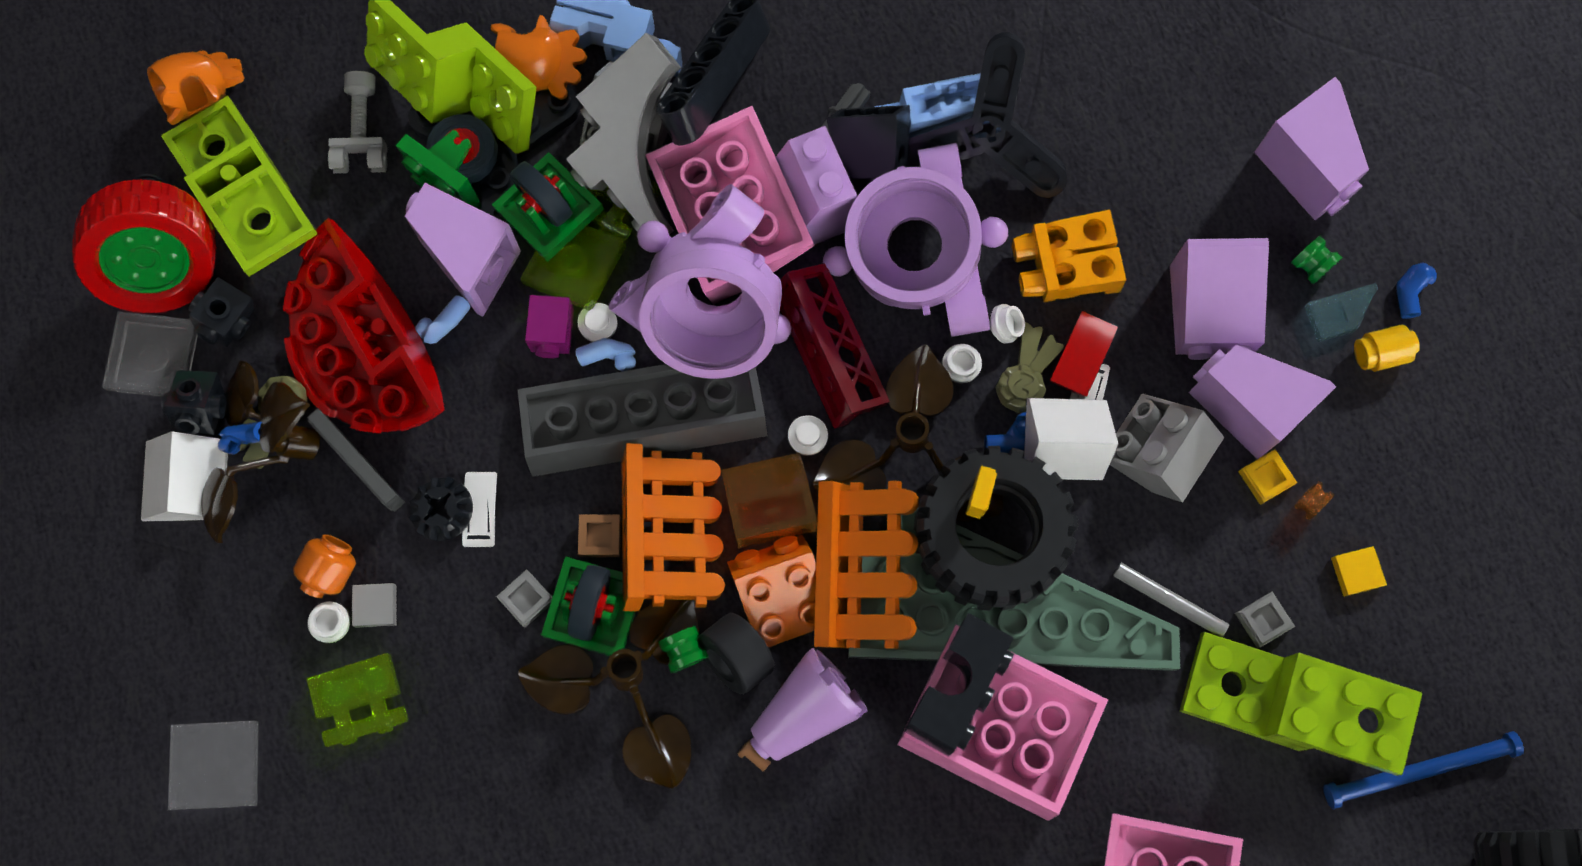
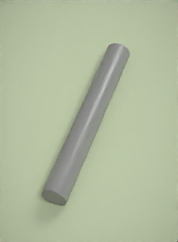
M1121 562L1113 574L1115 578L1209 632L1223 637L1228 630L1229 624L1124 563Z

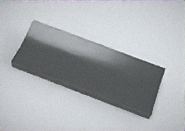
M664 364L518 389L524 455L532 477L621 462L626 443L642 444L643 457H650L651 451H662V454L767 436L766 419L756 367L737 376L710 379L687 375Z

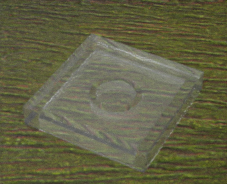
M118 312L102 388L107 391L163 397L165 392L170 391L177 370L191 371L198 337L193 332L195 327H193L191 319Z
M259 721L171 725L168 810L257 806Z

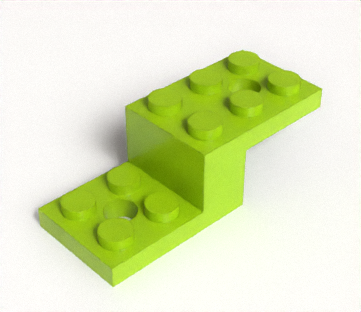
M368 0V14L366 15L367 46L364 50L366 61L389 82L392 88L404 96L415 110L419 111L431 124L442 121L447 117L471 111L476 118L482 120L496 137L503 141L515 154L529 150L537 87L466 22L426 34L391 0Z
M228 95L161 135L187 175L184 177V180L243 271L249 277L318 234L291 194V189ZM218 140L225 141V148L219 155L210 156L207 154L211 143ZM261 213L270 214L271 220L266 228L262 230L252 229L251 224L255 216Z
M1203 632L1200 634L1179 712L1297 751L1317 749L1400 776L1404 772L1422 692L1302 653H1296L1284 658ZM1226 673L1235 674L1241 680L1242 689L1237 696L1226 694L1222 688V678ZM1363 709H1369L1377 716L1378 726L1372 733L1364 731L1359 725L1358 716Z

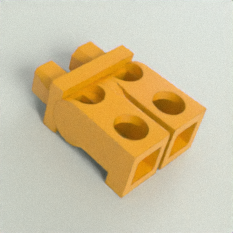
M1110 209L1057 220L1047 224L1045 222L1034 224L1031 233L1013 238L1011 248L1015 262L1034 259L1037 269L1019 274L1022 297L1043 296L1045 303L1098 292L1112 294L1121 292L1126 282V276L1119 247H1116L1118 241Z

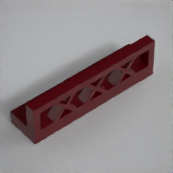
M823 263L787 272L780 279L782 285L780 311L790 321L791 335L834 429L849 424L861 413L885 407L890 400L826 264ZM818 277L824 290L822 297L810 291L805 281L806 279ZM824 311L837 318L840 325L838 332L826 326L822 318ZM840 345L852 351L856 359L854 367L842 361L838 352ZM859 381L868 386L874 399L861 402L855 389L856 382Z

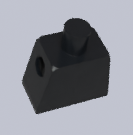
M910 105L841 108L827 118V125L833 144L849 179L865 178L867 186L877 177L896 170L897 167H907Z

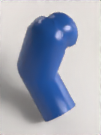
M1426 263L1412 265L1396 284L1400 314L1403 319L1421 315L1418 294L1428 283L1434 284L1436 281V270Z
M1026 412L1020 413L1016 417V421L1006 434L985 435L984 450L987 446H1000L1003 453H1009L1011 448L1025 451Z

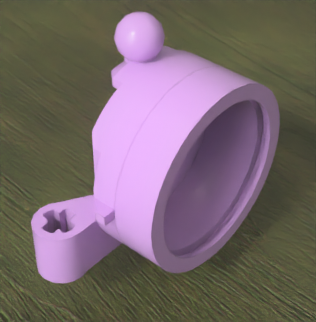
M957 143L918 150L920 167H897L896 170L887 172L874 179L860 192L853 202L846 220V248L842 246L830 248L823 257V263L826 264L830 274L833 276L846 275L853 268L858 281L866 291L878 301L889 306L904 309H923V315L927 316L931 315L930 307L945 302L951 337L990 330L986 301L982 294L978 272L981 244L989 248L1001 246L1008 237L1007 225L1002 219L997 217H989L982 222L980 221L979 213L972 198L963 188L962 169ZM910 220H921L931 224L938 231L942 240V250L938 259L929 268L921 271H907L898 267L888 252V241L892 232L900 224Z
M730 184L722 189L705 216L687 234L682 232L671 238L665 225L658 221H647L642 224L637 232L639 245L645 251L657 253L651 262L650 269L642 277L631 282L627 281L618 289L609 304V310L639 330L650 350L661 361L679 372L700 378L719 379L737 376L753 369L766 358L774 344L786 341L791 334L790 321L784 315L779 314L782 298L781 280L765 263V258L761 254H754L747 248L740 246V243L761 222L764 216V209L734 185ZM698 277L720 279L741 288L742 293L737 300L728 305H708L698 300L691 293L688 281L691 278Z

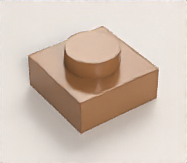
M579 515L578 556L620 557L621 516Z

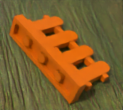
M626 443L622 457L623 611H640L644 599H653V607H663L664 599L695 600V607L705 608L707 600L718 599L725 588L724 580L720 575L706 573V562L715 561L720 557L723 551V542L716 535L705 534L704 524L716 522L722 512V505L719 500L714 497H706L703 494V486H713L717 483L721 469L715 461L703 460L702 453L692 452L691 459L662 458V451H651L650 457H643L642 444ZM643 484H651V495L643 494ZM662 485L692 486V496L662 495ZM644 522H651L652 533L644 532ZM663 522L693 523V534L663 533ZM644 560H652V571H644ZM664 560L694 561V572H664Z
M819 481L814 647L860 648V640H885L886 649H899V640H910L915 635L917 629L915 620L908 615H899L900 598H910L915 594L917 581L913 575L900 572V557L913 555L918 548V539L912 532L901 530V515L914 513L919 506V498L915 492L902 489V482L888 481V489L864 490V483L850 482V485L835 481ZM887 515V531H863V516ZM862 557H886V572L862 573ZM861 598H886L885 614H861Z

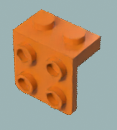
M803 535L782 537L776 540L770 547L759 551L756 549L743 551L734 560L727 562L748 622L759 633L768 648L814 631L816 562L812 550Z

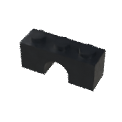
M968 613L943 657L946 661L957 666L963 673L965 679L964 692L957 695H946L929 686L904 732L948 757L957 747L964 750L976 727L969 724L976 710L983 713L994 695L995 690L990 688L989 685L995 673L1003 676L1014 656V653L1008 651L1014 638Z

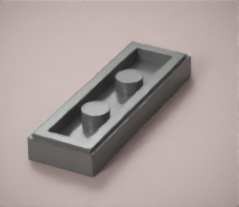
M316 409L307 417L309 419L308 422L384 506L390 511L396 512L406 503L320 409Z

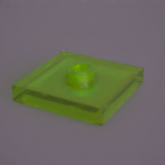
M586 226L548 262L535 251L520 280L523 285L550 296L569 297L573 305L589 311L594 308L625 250L626 244L623 239Z

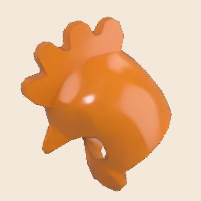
M542 15L539 16L535 29L528 34H517L511 26L501 23L491 25V32L497 34L495 49L537 87L536 91L548 89L552 96L562 100L568 96L567 85H577L580 82L581 73L575 67L586 62L587 55L583 49L576 47L579 41V34L575 30H564L556 33L550 29L546 18Z
M207 51L181 52L159 59L147 69L152 90L162 109L168 115L167 122L171 125L193 117L223 99L226 95V88L233 87L244 81V75L241 72V61L235 58L228 59L227 54L224 52L208 54Z

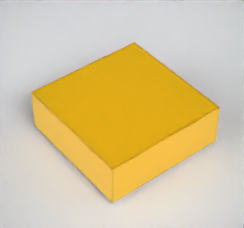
M1275 449L1238 471L1260 505L1297 484V481Z
M985 466L980 467L976 475L966 515L979 519L984 516L988 509L997 476L995 469Z
M1374 546L1331 558L1344 597L1387 585Z

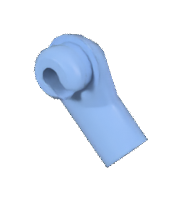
M456 295L434 321L430 318H422L417 323L415 330L424 339V343L435 344L457 326L470 310V304L463 297Z
M602 338L576 348V357L581 366H587L605 358L614 360L615 368L620 371L630 370L636 365V359L634 358L636 352L634 348L624 342Z

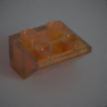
M800 453L721 470L738 548L778 540L785 536H797L817 531L816 514Z

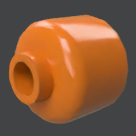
M325 534L320 539L313 538L309 540L293 569L295 577L302 583L300 589L315 598H323L324 594H339L344 589L356 566L355 558L351 554L352 547L336 537Z

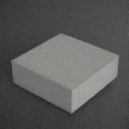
M527 569L496 596L524 628L550 606L553 598Z
M394 583L352 585V626L355 628L396 626L397 585Z
M1273 591L1235 613L1257 649L1295 627Z

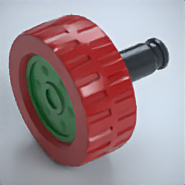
M149 173L141 174L134 180L117 182L100 189L81 207L73 234L72 258L74 269L86 289L95 297L113 307L136 313H161L175 310L192 302L194 297L200 291H204L211 282L216 260L215 229L205 210L193 196L178 187L164 183L156 175Z

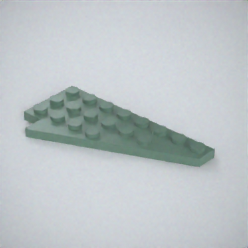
M918 508L910 515H901V530L912 532L915 536L916 531L913 529ZM956 524V534L964 549L975 559L983 563L1006 566L1024 556ZM916 552L911 556L900 557V572L909 573L915 577L917 590L910 598H900L899 615H908L915 620L917 626L915 635L910 640H899V649H886L885 640H860V648L848 649V658L938 661L955 625L960 626L967 614L970 613L1013 637L1014 639L1008 650L1037 665L1171 671L1180 669L1179 627L1063 573L1046 591L1027 604L1021 603L1013 609L1002 611L1000 607H992L990 611L978 610L976 604L968 602L964 606L954 601L956 596L947 590L943 594L935 586L937 582L931 574L926 575L921 566L923 561L921 554H916ZM862 557V573L886 572V557ZM861 598V614H885L886 598Z

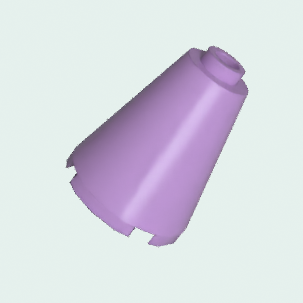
M812 648L804 655L751 728L754 737L750 740V743L765 760L771 757L778 761L859 719L867 712L866 705L855 689L850 690L844 681L846 677L818 649L815 651Z

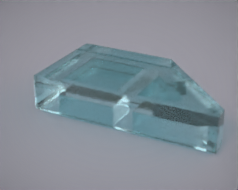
M1374 283L1308 302L1304 307L1317 341L1321 342L1355 332L1360 327L1372 297L1376 294L1377 284Z

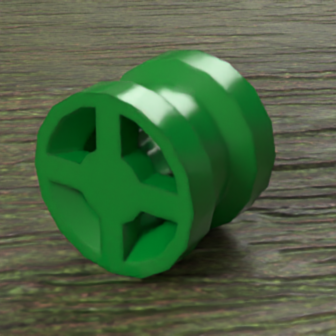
M1320 235L1300 252L1291 263L1296 268H1302L1308 274V280L1314 285L1343 257L1338 252H1331L1326 247V240Z
M696 626L679 631L658 642L660 649L666 652L670 661L667 666L671 674L709 658L706 649L701 648L697 641L699 633Z

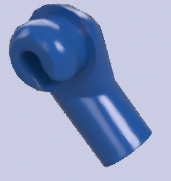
M262 421L225 427L219 433L221 436L217 444L219 450L235 455L240 451L241 444L259 443Z

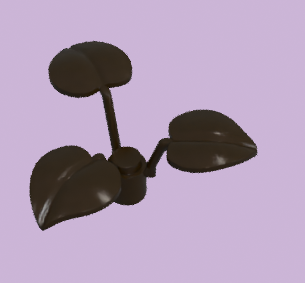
M922 345L908 354L898 364L888 380L886 394L890 400L889 405L893 411L904 414L896 424V438L890 441L888 448L877 460L875 459L873 448L863 441L850 439L839 442L826 454L819 472L813 480V487L816 491H818L819 481H835L850 485V482L864 483V490L885 489L886 476L879 467L885 464L899 447L908 453H918L925 450L938 472L941 471L943 464L933 449V444L929 442V423L924 416H936L950 405L953 397V383L948 371L938 361L928 345ZM991 494L988 509L980 519L966 515L969 500L966 501L960 508L956 521L974 522L999 516L1003 511V496Z
M241 360L238 362L236 371L232 375L226 389L227 409L225 419L230 426L243 424L246 416L256 422L262 421L260 426L261 448L268 453L276 451L277 455L231 465L225 469V472L222 468L213 469L203 489L201 510L208 533L218 543H223L222 535L230 524L236 509L238 489L233 476L237 472L276 463L287 464L289 457L312 460L316 456L320 444L319 433L314 428L295 426L310 404L297 396L287 384L283 382L272 383L263 398L260 415L254 411L252 406L257 400L259 393L258 379L253 367L248 362Z
M664 599L663 607H653L652 603L640 611L632 622L629 637L635 647L645 652H633L628 649L615 651L609 657L607 667H602L601 672L594 678H591L593 674L591 658L581 648L572 645H561L549 649L533 662L518 670L520 681L528 694L539 705L558 714H571L584 709L590 701L589 686L598 685L606 677L610 678L611 683L617 689L630 691L645 727H637L631 730L624 740L622 752L626 766L639 779L666 788H676L682 782L691 760L689 733L685 725L673 715H662L651 723L637 686L643 678L641 661L648 660L653 655L659 663L668 665L670 660L667 653L660 649L658 644L660 640L693 626H696L699 633L694 600Z

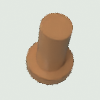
M749 739L739 750L738 756L740 758L746 756L759 769L765 771L771 762L768 759H763L750 743L751 739Z

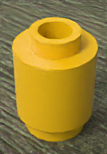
M1401 324L1365 333L1361 339L1355 341L1354 353L1357 363L1363 370L1371 369L1376 372L1412 363L1415 360L1416 353L1419 352L1420 346L1416 333Z

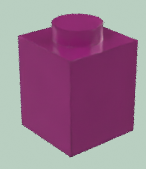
M530 295L525 341L530 351L535 352L536 356L553 359L558 358L559 354H570L574 308L569 297Z

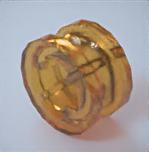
M1321 481L1316 482L1294 504L1297 510L1304 509L1306 511L1305 517L1308 520L1319 513L1335 495L1331 491L1325 492L1322 489L1323 483Z

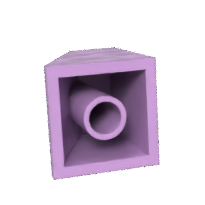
M1336 77L1275 121L1254 152L1314 220L1318 219L1325 212L1333 216L1350 201L1349 198L1363 187L1359 180L1369 170L1341 83Z
M823 126L788 140L776 156V160L814 245L845 233L848 213L857 198V194L827 128Z
M424 183L419 193L415 192L410 197L406 205L405 217L421 244L464 299L468 301L475 313L483 317L521 252L508 223Z
M1268 238L1187 239L1170 264L1176 355L1188 354L1189 359L1202 360L1211 358L1219 349L1224 354H1227L1235 345L1256 352L1265 343L1269 256Z
M1235 345L1226 355L1219 349L1193 376L1198 383L1189 393L1256 459H1259L1285 438L1336 386L1327 379Z

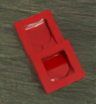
M1081 311L1050 378V382L1086 398L1118 327Z

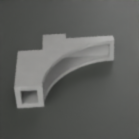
M645 33L576 96L583 105L580 111L584 118L593 127L597 128L600 126L601 128L566 160L574 168L571 174L580 186L603 191L606 187L610 188L607 191L609 198L620 209L626 208L634 218L631 223L637 232L641 225L647 221H658L665 225L670 235L674 230L664 217L653 193L645 155L647 154L649 128L658 100L667 84L676 72L681 69V66L659 39L648 33Z

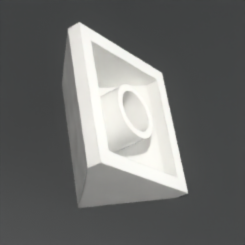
M1027 398L1024 459L1032 462L1036 456L1046 463L1042 469L1047 474L1051 475L1053 472H1056L1061 479L1103 480L1118 446L1107 400Z
M172 431L146 441L141 510L142 521L203 520L201 501L206 481L214 468H222L224 472L227 468L228 453L222 452L217 446L220 439Z

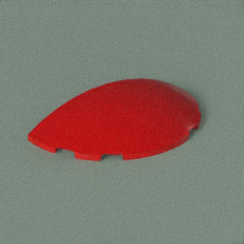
M327 218L316 229L318 234L309 239L299 253L303 263L296 280L288 282L285 292L283 311L289 314L290 336L284 338V344L292 372L296 380L305 387L307 397L318 409L328 417L338 418L351 425L350 428L382 433L398 430L405 431L420 426L445 411L441 388L431 358L410 317L384 278L333 219Z

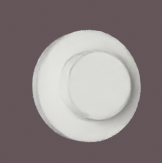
M593 303L586 306L580 312L578 328L582 336L592 342L602 338H611L617 329V317L614 312L609 310V306L602 303Z
M1001 304L992 310L989 320L990 330L1001 343L1014 342L1017 337L1023 334L1025 320L1018 307Z
M956 344L945 352L942 365L948 371L952 381L968 383L979 375L982 359L974 347L967 344Z
M801 416L794 420L789 427V443L799 454H817L827 443V428L815 416Z
M336 602L320 603L311 611L308 617V629L311 635L324 643L339 641L346 635L350 627L348 611Z

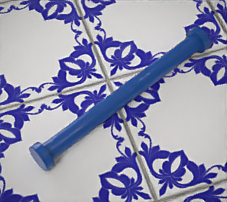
M1511 731L1504 733L1502 739L1407 765L1404 767L1403 775L1400 776L1383 772L1340 785H1336L1334 782L1328 783L1323 786V791L1328 805L1332 809L1342 807L1344 801L1506 755H1510L1512 758L1522 756L1524 754V747L1519 735Z

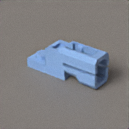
M557 0V4L564 7L555 5L549 24L550 29L556 33L564 30H575L579 34V41L576 45L578 48L584 49L591 44L603 46L606 60L616 61L645 33L653 35L655 29L652 11L631 6L628 0ZM659 39L682 68L681 48L668 40ZM681 69L676 72V74L674 75V77H677V76H678V74L680 73Z
M981 73L903 88L899 102L881 106L910 105L909 133L972 113ZM990 121L983 122V124L990 123Z

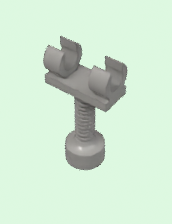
M350 71L344 75V92L352 96L351 138H329L328 164L329 169H333V174L348 173V153H367L368 168H371V173L386 172L387 144L382 137H366L367 97L375 94L376 79L369 72Z

